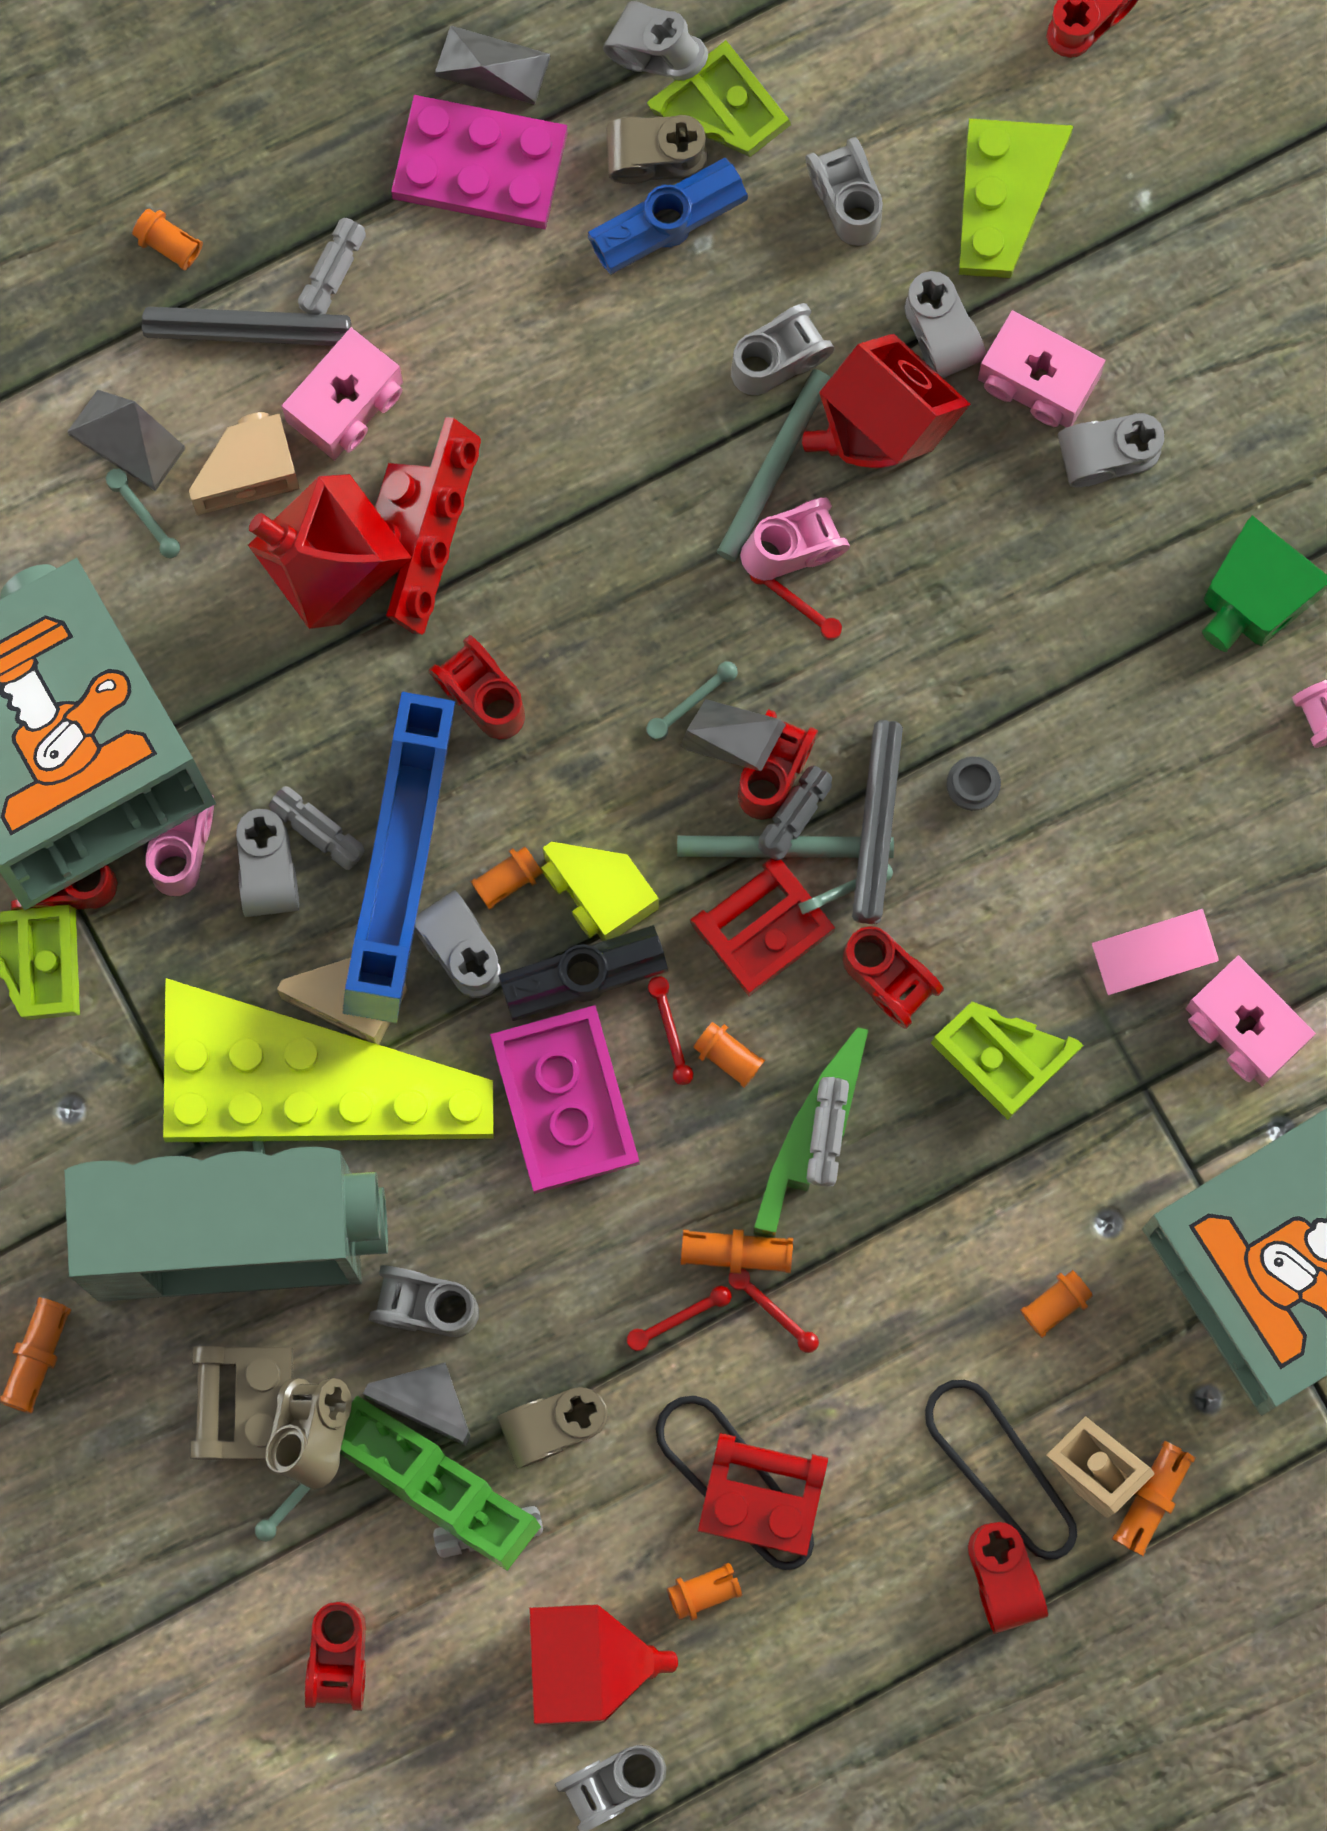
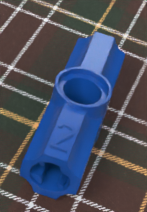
M723 158L675 185L664 184L654 188L644 202L589 231L588 239L603 268L612 275L661 247L671 248L680 245L687 239L690 231L747 201L748 194L733 164L726 158ZM673 209L681 215V218L676 222L668 224L658 221L654 216L660 210Z

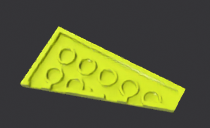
M166 978L163 1138L165 1142L494 1139L493 1080Z

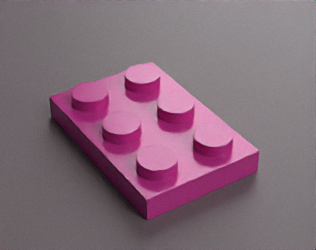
M414 95L392 186V199L546 230L567 139L568 127L564 124Z
M596 1005L490 1034L534 1194L640 1165Z

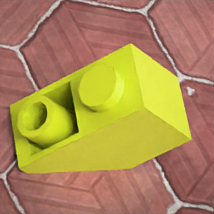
M550 842L543 847L544 860L547 862V864L541 867L544 876L557 894H561L565 890L569 893L578 906L572 911V914L589 938L595 934H598L602 941L618 937L659 909V898L627 854L557 842Z

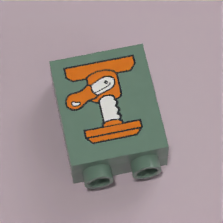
M77 558L58 568L48 564L29 567L14 575L4 585L0 593V873L23 909L26 910L216 804L193 757Z
M1326 1108L1157 1212L1142 1228L1261 1416L1327 1376Z

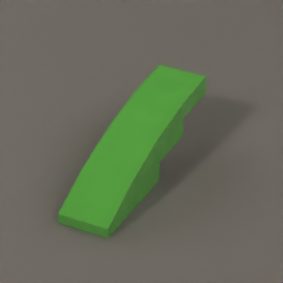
M857 1027L824 1069L795 1117L770 1173L753 1235L775 1238L786 1188L809 1190L810 1183L807 1182L806 1177L809 1159L813 1158L814 1155L810 1153L815 1110L816 1107H820L821 1103L817 1101L819 1082L823 1077L841 1078L849 1083L847 1103L842 1105V1110L846 1111L842 1135L843 1141L867 1038V1029Z
M358 1395L352 1401L340 1454L421 1514L508 1571L541 1528L536 1518L495 1493L487 1481L446 1457L440 1447Z

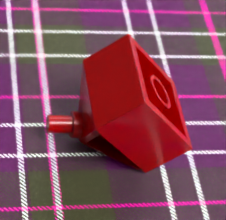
M890 334L859 343L820 390L819 394L829 427L827 430L804 431L802 445L805 452L828 451L831 456H840L846 463L869 468L889 467L932 452L971 404L895 334Z
M350 474L319 476L274 520H271L263 513H258L249 525V531L256 535L248 544L249 548L309 629L341 625L412 558Z
M598 1604L529 1608L534 1724L605 1722L647 1679H653L659 1673H673L678 1667V1657L675 1652L658 1651L654 1646L646 1645Z

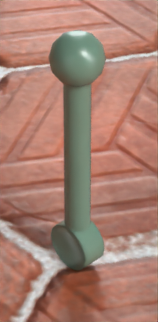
M121 469L110 470L106 476L108 487L114 492H120L160 543V553L166 558L176 557L180 552L179 542L165 534L129 488L126 473Z
M729 661L721 663L717 668L715 676L663 719L654 718L650 720L646 727L648 736L654 741L665 739L668 735L669 726L721 683L731 682L737 677L738 668L736 665Z
M889 864L887 869L886 883L892 878L893 875L892 867ZM856 879L798 904L802 914L854 892Z
M300 1484L268 1520H261L255 1526L256 1537L265 1542L272 1540L276 1535V1527L311 1488Z

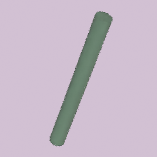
M817 369L811 371L717 550V553L724 559L735 562L740 554L743 545L821 400L819 392L830 379L826 373Z
M677 835V857L771 858L759 850L760 836ZM798 836L797 839L790 841L792 846L784 858H859L861 837ZM891 837L889 858H894V837Z

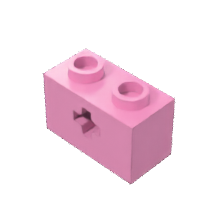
M1012 310L981 363L978 380L984 383L986 391L994 397L1006 402H1011L1014 399L1031 408V414L1042 423L1052 427H1057L1061 424L1067 428L1073 426L1099 381L1106 360ZM1039 368L1044 369L1047 375L1040 377L1039 381L1030 377Z
M351 327L283 403L282 409L285 420L335 461L343 450L349 453L361 443L368 431V427L365 425L378 411L382 413L387 412L399 399L403 390L400 387L403 383L400 366ZM355 391L356 400L354 402L345 398L338 403V394L342 393L348 397Z
M1239 955L1210 981L1186 1007V1010L1192 1015L1188 1021L1197 1034L1208 1043L1216 1040L1230 1054L1227 1062L1231 1068L1245 1081L1251 1082L1255 1079L1261 1086H1264L1316 1034ZM1252 1016L1257 1022L1253 1031L1248 1030L1244 1034L1238 1032L1236 1026L1240 1019L1244 1020Z

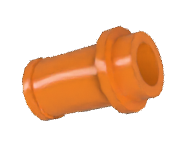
M151 209L145 210L137 220L132 231V235L138 239V245L142 248L150 246L185 271L198 257L203 242L193 238L165 219V212L158 210L155 213Z
M526 847L517 852L512 848L509 850L510 857L477 879L474 878L470 881L489 910L527 883L534 886L537 884L535 878L543 874Z
M711 1022L693 1046L695 1050L701 1053L698 1059L702 1062L706 1058L745 1088L765 1060L762 1057H758L726 1032L729 1028L727 1025L724 1024L720 1028L717 1024Z
M1073 1270L1066 1276L1059 1273L1056 1276L1058 1279L1057 1283L1028 1306L1020 1309L1026 1321L1041 1338L1046 1336L1047 1332L1079 1307L1083 1311L1088 1308L1086 1301L1092 1298L1093 1294Z
M726 1563L720 1568L685 1582L681 1577L675 1579L676 1585L667 1588V1592L679 1620L689 1616L690 1620L693 1621L697 1619V1612L742 1596L737 1577L733 1578L734 1570L730 1563Z

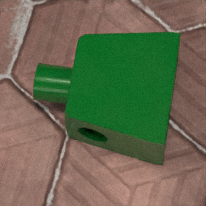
M1252 515L1244 525L1204 596V602L1217 614L1203 629L1202 634L1210 644L1223 652H1227L1242 633L1255 644L1263 646L1320 599L1327 589V574Z

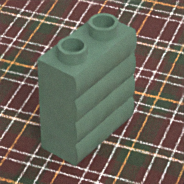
M299 1147L284 1150L272 1156L258 1152L237 1151L218 1154L204 1160L185 1156H164L148 1159L135 1165L118 1161H92L64 1170L69 1277L98 1302L362 1284L360 1255L388 1254L384 1187L378 1186L377 1173H351L341 1152L335 1149Z

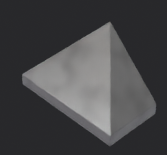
M450 26L435 76L535 105L550 60V54Z
M101 390L96 391L67 431L69 436L154 491L157 490L185 450V446L135 401Z
M705 699L686 730L681 746L691 752L761 771L786 724L777 718Z
M446 1363L368 1383L363 1392L367 1399L464 1446L467 1445L471 1437Z

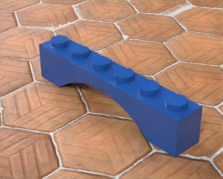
M407 692L401 693L373 853L345 986L343 1014L397 1023L451 735L455 701Z

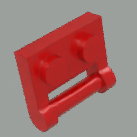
M770 858L762 864L764 870L708 913L701 910L689 920L698 935L709 945L748 996H751L835 932V926L819 907L802 914L798 904L812 897L781 859L774 860ZM776 887L785 894V899L732 939L728 940L722 933L721 929Z
M720 1433L698 1532L806 1557L828 1457L812 1454L811 1459L738 1443L735 1442L736 1436ZM734 1464L804 1480L806 1483L803 1496L800 1497L726 1480L729 1466Z

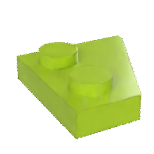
M727 40L708 54L706 64L698 74L686 80L673 81L647 102L651 111L659 117L687 115L695 118L703 126L706 138L748 157L754 155L791 126L789 118Z
M71 905L0 912V978L6 983L9 989V996L18 1013L26 1020L80 1015L76 908Z
M975 1002L968 1004L931 1041V1044L1007 1120L1030 1100L1084 1046L1075 1038L1068 1036L1064 1040L1036 1030V1024L1019 1018H1005L997 1010Z

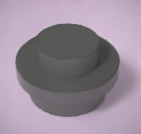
M966 757L959 760L953 765L947 777V791L952 801L957 806L970 811H978L990 806L998 797L1001 787L998 770L991 762L981 757Z

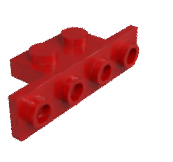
M445 417L431 467L388 463L375 505V509L412 557L397 571L399 574L386 617L412 634L423 635L425 633L429 616L433 612L435 596L443 569L449 559V549L459 516L464 508V498L469 481L479 457L481 438L455 418Z

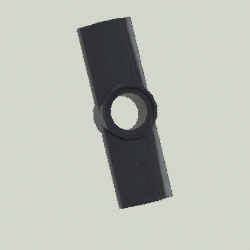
M654 925L593 945H575L566 950L562 955L499 974L498 977L512 1021H516L575 1001H592L600 997L603 992L668 972V966L659 936ZM583 961L592 963L599 971L598 977L588 985L575 984L568 976L569 970L574 964Z

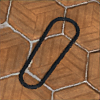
M965 1379L951 1380L938 1386L930 1395L925 1408L926 1426L933 1439L1004 1522L1018 1530L1024 1545L1035 1556L1051 1560L1067 1555L1075 1545L1077 1525L1071 1513L990 1394L979 1384ZM953 1388H966L975 1391L984 1400L1065 1519L1069 1527V1537L1062 1548L1056 1551H1045L1036 1546L938 1432L934 1423L933 1410L936 1401L943 1393Z
M695 1395L679 1397L667 1404L658 1417L655 1428L657 1443L670 1462L705 1497L707 1487L670 1450L665 1441L664 1426L671 1412L686 1404L704 1406L713 1413L729 1435L736 1436L735 1442L746 1443L721 1410L711 1401ZM756 1470L771 1490L783 1492L768 1472ZM812 1533L806 1557L800 1556L794 1561L789 1562L777 1560L765 1547L750 1545L774 1568L792 1570L802 1566L810 1558L814 1547V1538Z

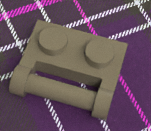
M193 1347L192 1364L198 1365L196 1441L190 1442V1459L266 1460V1447L272 1433L277 1410L278 1393L281 1386L287 1380L293 1378L294 1349L292 1347ZM220 1366H236L234 1442L218 1441Z

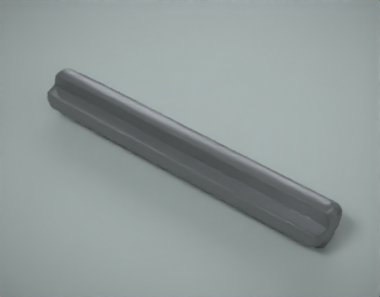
M147 307L142 314L143 335L147 338L335 346L352 327L349 316L331 314Z
M877 721L874 724L852 913L854 921L863 924H878L883 915L903 733L902 725L896 721Z

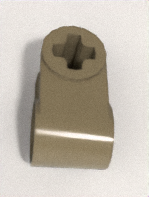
M691 116L626 117L613 120L607 124L609 178L614 182L637 184L649 180L688 178L703 170L707 164L708 150L705 143L704 128L698 120ZM683 127L685 131H680L679 128ZM680 142H689L688 151L678 152ZM687 162V166H683L682 163Z
M292 1378L281 1386L277 1397V1410L272 1433L266 1447V1461L272 1471L312 1489L323 1488L331 1482L339 1467L340 1450L346 1422L351 1412V1394L346 1383L341 1379L327 1378L319 1384H310L305 1379ZM299 1396L300 1400H294L293 1398ZM328 1406H335V1409L330 1411Z
M578 1387L547 1399H539L497 1416L515 1466L519 1469L562 1452L564 1448L594 1437L606 1425L608 1411L601 1396L591 1389ZM581 1398L586 1405H596L597 1412L589 1416L591 1425L587 1428H582L577 1421L569 1423L567 1415L574 1411L573 1401Z

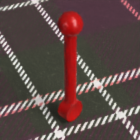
M749 574L753 583L766 585L821 628V634L825 639L833 641L840 637L842 625L839 620L835 618L826 619L775 579L761 580Z
M655 976L648 983V992L651 997L657 1000L675 1064L672 1076L677 1084L687 1085L693 1080L694 1072L685 1063L668 1003L669 982L662 976Z
M741 1268V1274L729 1273L728 1280L730 1286L735 1290H744L797 1339V1344L801 1351L812 1353L818 1348L819 1339L817 1335L813 1332L803 1331L750 1282V1274L746 1269Z
M716 1286L712 1289L709 1297L646 1330L633 1329L627 1336L628 1346L634 1351H642L647 1348L649 1340L713 1306H727L732 1299L731 1291L725 1286Z

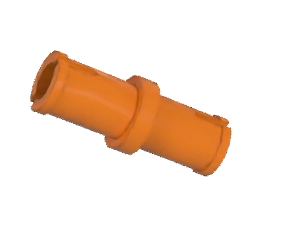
M683 1229L681 1265L730 1267V1273L741 1274V1268L791 1273L793 1238L744 1235V1230L733 1229V1234L696 1232Z
M41 1297L37 1299V1306L23 1342L16 1343L13 1354L17 1358L3 1395L0 1396V1403L32 1414L34 1411L33 1407L48 1368L54 1369L58 1357L53 1354L67 1317L71 1313V1309L67 1306Z
M1164 1441L1161 1445L1163 1447L1151 1467L1155 1474L1134 1494L1136 1495L1116 1534L1112 1537V1540L1126 1546V1548L1141 1556H1144L1145 1549L1165 1512L1172 1513L1176 1505L1172 1502V1499L1191 1463H1194L1196 1459L1193 1455L1181 1451V1448L1167 1441Z

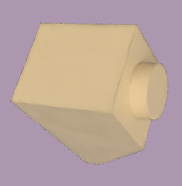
M265 412L253 413L239 419L237 425L227 427L189 489L191 501L197 515L300 489L280 414L269 416Z
M351 958L281 980L277 991L282 1000L362 1040L379 1045L391 1023L343 1014L344 993ZM404 983L401 1002L408 990L406 983Z
M1086 1416L1046 1455L1075 1493L1106 1518L1114 1515L1155 1474L1147 1464Z

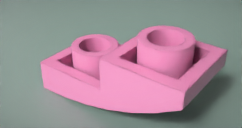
M1203 909L1092 943L1108 995L1219 961Z

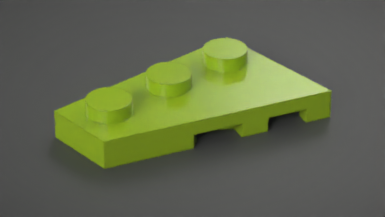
M969 118L958 275L1012 277L1074 126Z

